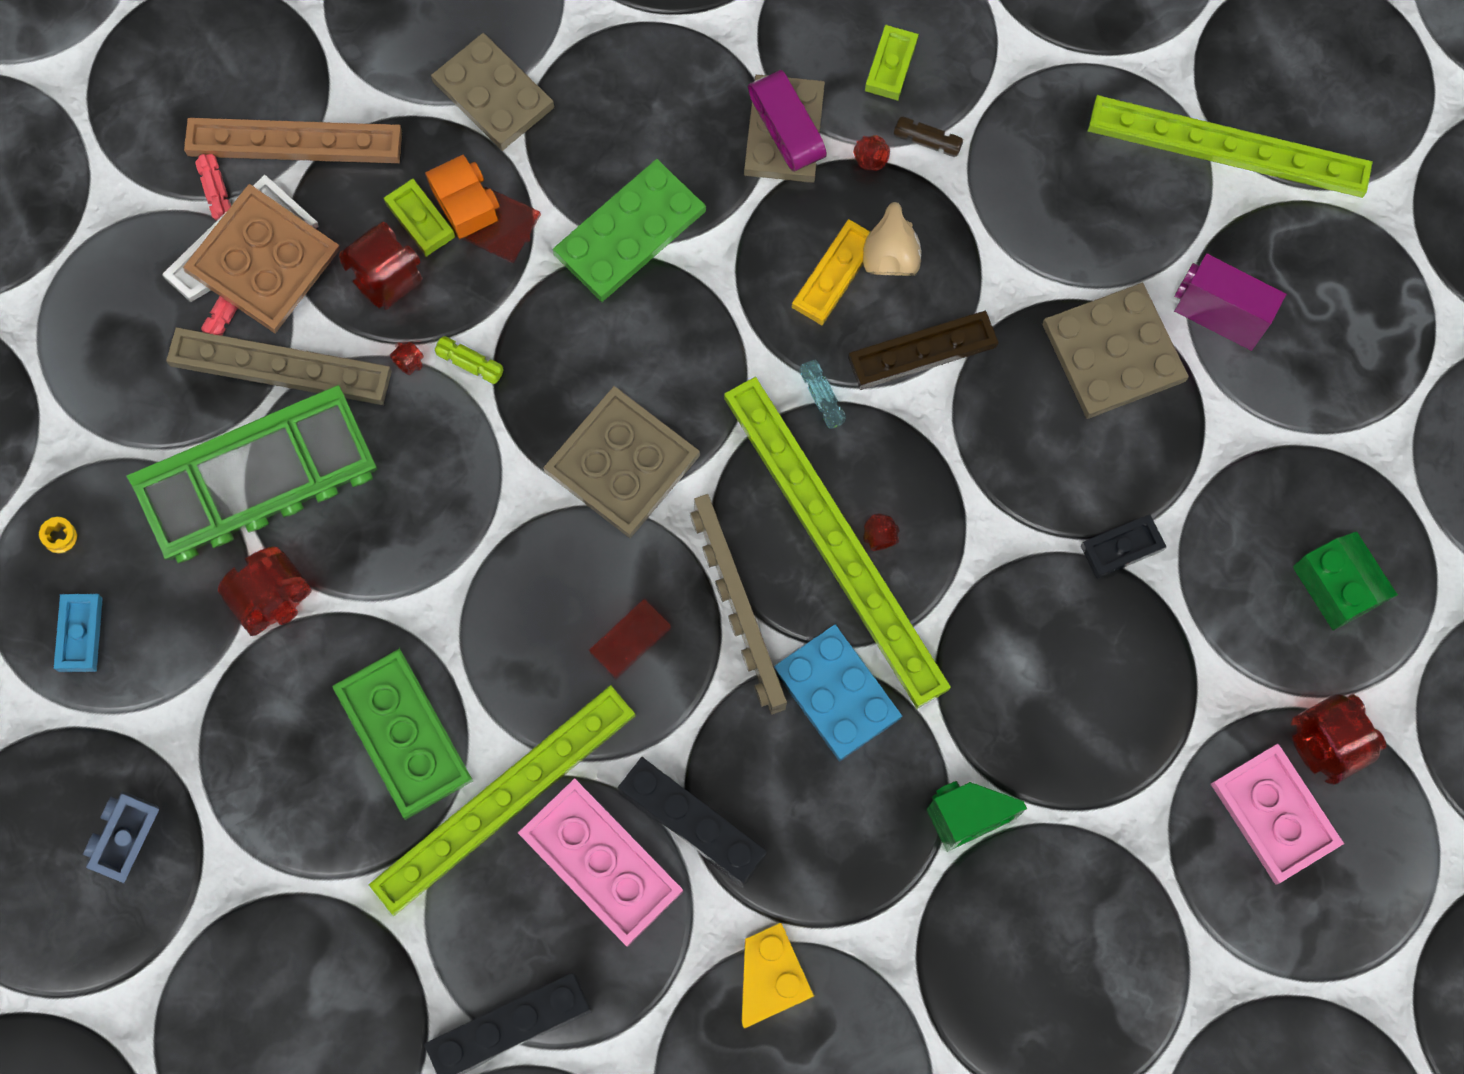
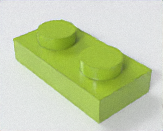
M885 25L866 82V92L899 100L919 34Z
M411 179L384 197L388 208L426 257L455 238L453 229L414 179Z

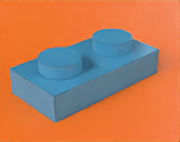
M60 594L54 669L56 671L97 672L103 600L99 594Z

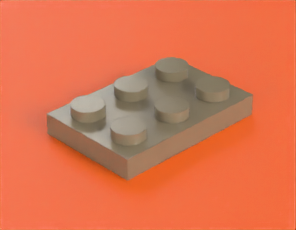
M484 33L431 75L433 83L502 151L554 109L553 100Z
M755 74V81L767 75ZM788 78L820 133L825 81ZM752 102L744 176L814 183L816 162L795 172L791 171Z

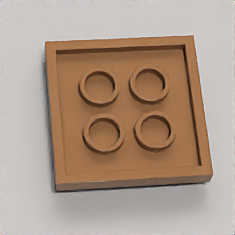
M248 184L186 262L183 269L185 273L276 334L340 251V246L257 188Z

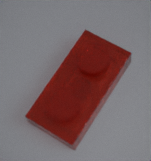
M643 599L590 648L589 652L616 680L671 629V625Z

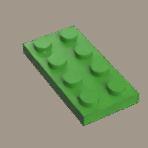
M656 159L552 249L553 255L603 302L706 212V205Z

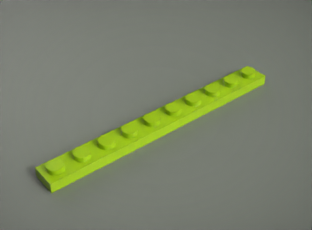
M756 376L726 392L724 400L915 707L918 709L949 691L951 686Z

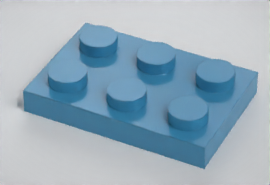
M836 624L774 666L779 679L839 762L902 718L899 710Z

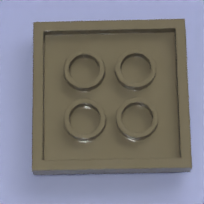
M1143 282L1048 317L1043 321L1042 325L1086 419L1184 383L1189 377Z
M613 386L543 469L548 476L631 539L700 457V451Z

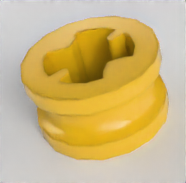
M52 517L41 525L39 538L42 544L51 552L65 553L75 545L77 531L65 518ZM62 527H65L63 532L67 535L64 540L57 539L55 543H51L54 539L50 536V533L53 530L59 532Z

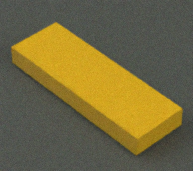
M848 219L792 302V308L818 324L823 325L864 264L863 248L870 231Z

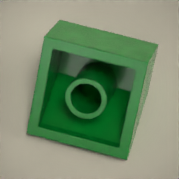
M1358 532L1336 538L1305 555L1293 566V569L1332 631L1398 595Z
M954 781L936 791L937 794L932 796L933 801L926 811L948 852L1016 820L1027 810V807L1022 800L972 782L959 786L958 782Z

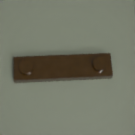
M985 310L850 352L848 359L859 389L863 390L997 348L999 342Z

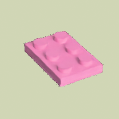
M1279 744L1274 745L1211 783V786L1275 885L1283 882L1344 844Z

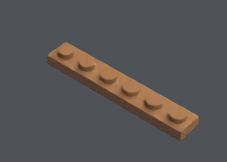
M188 118L184 151L187 156L191 157L213 154L215 157L400 163L402 129L400 125Z

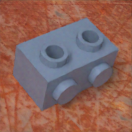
M121 791L118 799L110 796L100 817L107 822L100 835L92 833L82 854L89 857L86 868L124 883L159 811V807Z

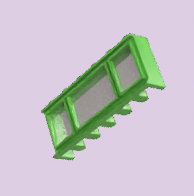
M337 385L131 473L126 477L137 495L164 555V559H176L179 564L198 556L197 549L211 543L213 548L233 541L232 533L246 528L248 533H251L269 525L267 518L280 512L283 518L298 513L304 509L303 502L315 497L318 503L339 494L337 491L338 487L349 482L352 487L362 485L373 479L371 473L377 471L378 468L341 387Z

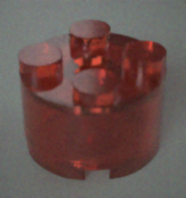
M385 222L373 226L339 253V258L345 271L350 268L354 271L356 279L352 282L376 307L381 308L384 305V310H388L406 296L423 279L416 267L421 263L418 255L408 245L403 248L396 240L393 230Z
M268 547L245 558L249 565L240 572L235 567L232 568L220 582L218 587L219 594L250 636L261 633L268 626L276 622L279 625H284L293 620L298 614L296 607L312 592V588L279 547Z
M1341 694L1332 695L1296 715L1291 722V726L1297 724L1298 733L1293 735L1292 738L1301 759L1314 774L1321 771L1329 777L1324 780L1328 784H1338L1375 763L1379 759L1380 751L1386 748L1384 736L1379 730L1374 728L1370 719L1365 714L1366 708L1363 701L1354 694L1348 697Z

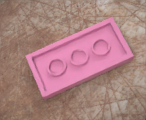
M575 778L518 832L529 846L626 947L684 892Z

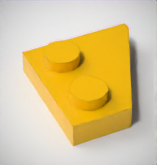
M782 923L745 939L742 1026L744 1029L814 997Z

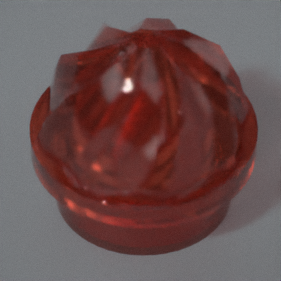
M878 135L863 136L854 146L853 153L861 168L877 171L887 163L890 157V147Z
M874 514L864 525L863 540L865 543H869L871 551L887 549L899 543L897 535L900 532L899 526L895 524L890 516Z

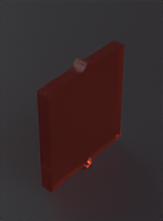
M492 190L500 208L495 210L498 221L461 239L514 263L525 242L531 240L530 233L540 218L541 212Z

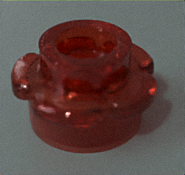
M397 342L395 344L396 349L390 353V357L402 372L411 375L416 370L420 371L423 368L421 360L424 356L413 343L402 344Z

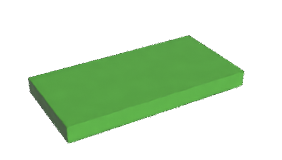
M400 648L332 686L405 820L473 782L472 777Z

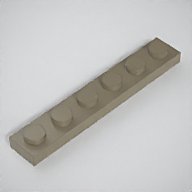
M175 328L166 360L171 367L313 393H321L339 385L346 399L384 405L392 373L390 366Z
M708 494L694 498L695 511L690 512V518L696 533L703 532L707 545L702 546L709 568L716 566L720 579L716 580L715 584L721 601L728 600L733 614L728 615L735 637L742 635L746 649L741 650V654L748 672L755 670L759 684L754 685L759 703L761 707L768 705L771 715L786 710L787 701Z

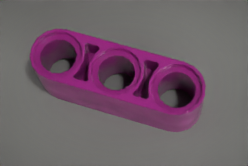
M778 70L748 84L750 98L791 171L795 172L827 156L824 142L788 77L782 70Z

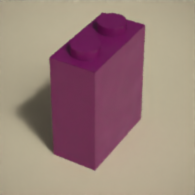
M1206 253L1200 265L1192 263L1174 297L1180 299L1174 312L1252 351L1271 325L1287 294Z

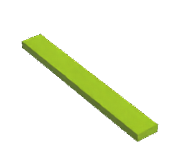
M1099 95L1096 96L1088 127V132L1361 198L1367 193L1373 161Z
M610 685L368 885L393 916L397 915L636 716L635 713Z

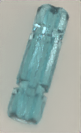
M811 360L800 366V375L804 382L808 383L807 388L819 411L824 412L823 419L828 428H836L845 423L846 415L842 407L837 406L838 400L826 377L822 376L823 371L816 360Z

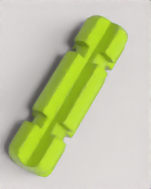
M442 336L435 346L437 356L447 361L451 359L453 361L452 364L476 376L481 374L483 376L482 379L492 384H496L499 381L504 370L500 363L492 359L487 361L485 359L486 356L462 344L457 346L455 344L456 341L446 336Z

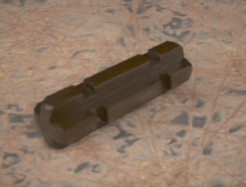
M906 117L898 119L894 130L896 137L907 140L909 137L912 138V142L935 151H939L940 148L944 150L943 154L952 157L958 156L963 144L961 137L951 133L949 136H946L945 131L920 122L918 125L913 124L914 120Z

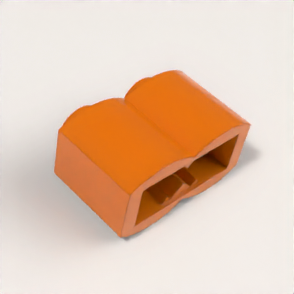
M463 154L425 172L436 200L459 239L498 221L495 210L500 208L499 203L491 188L484 190L481 185L484 178L476 162L469 164Z

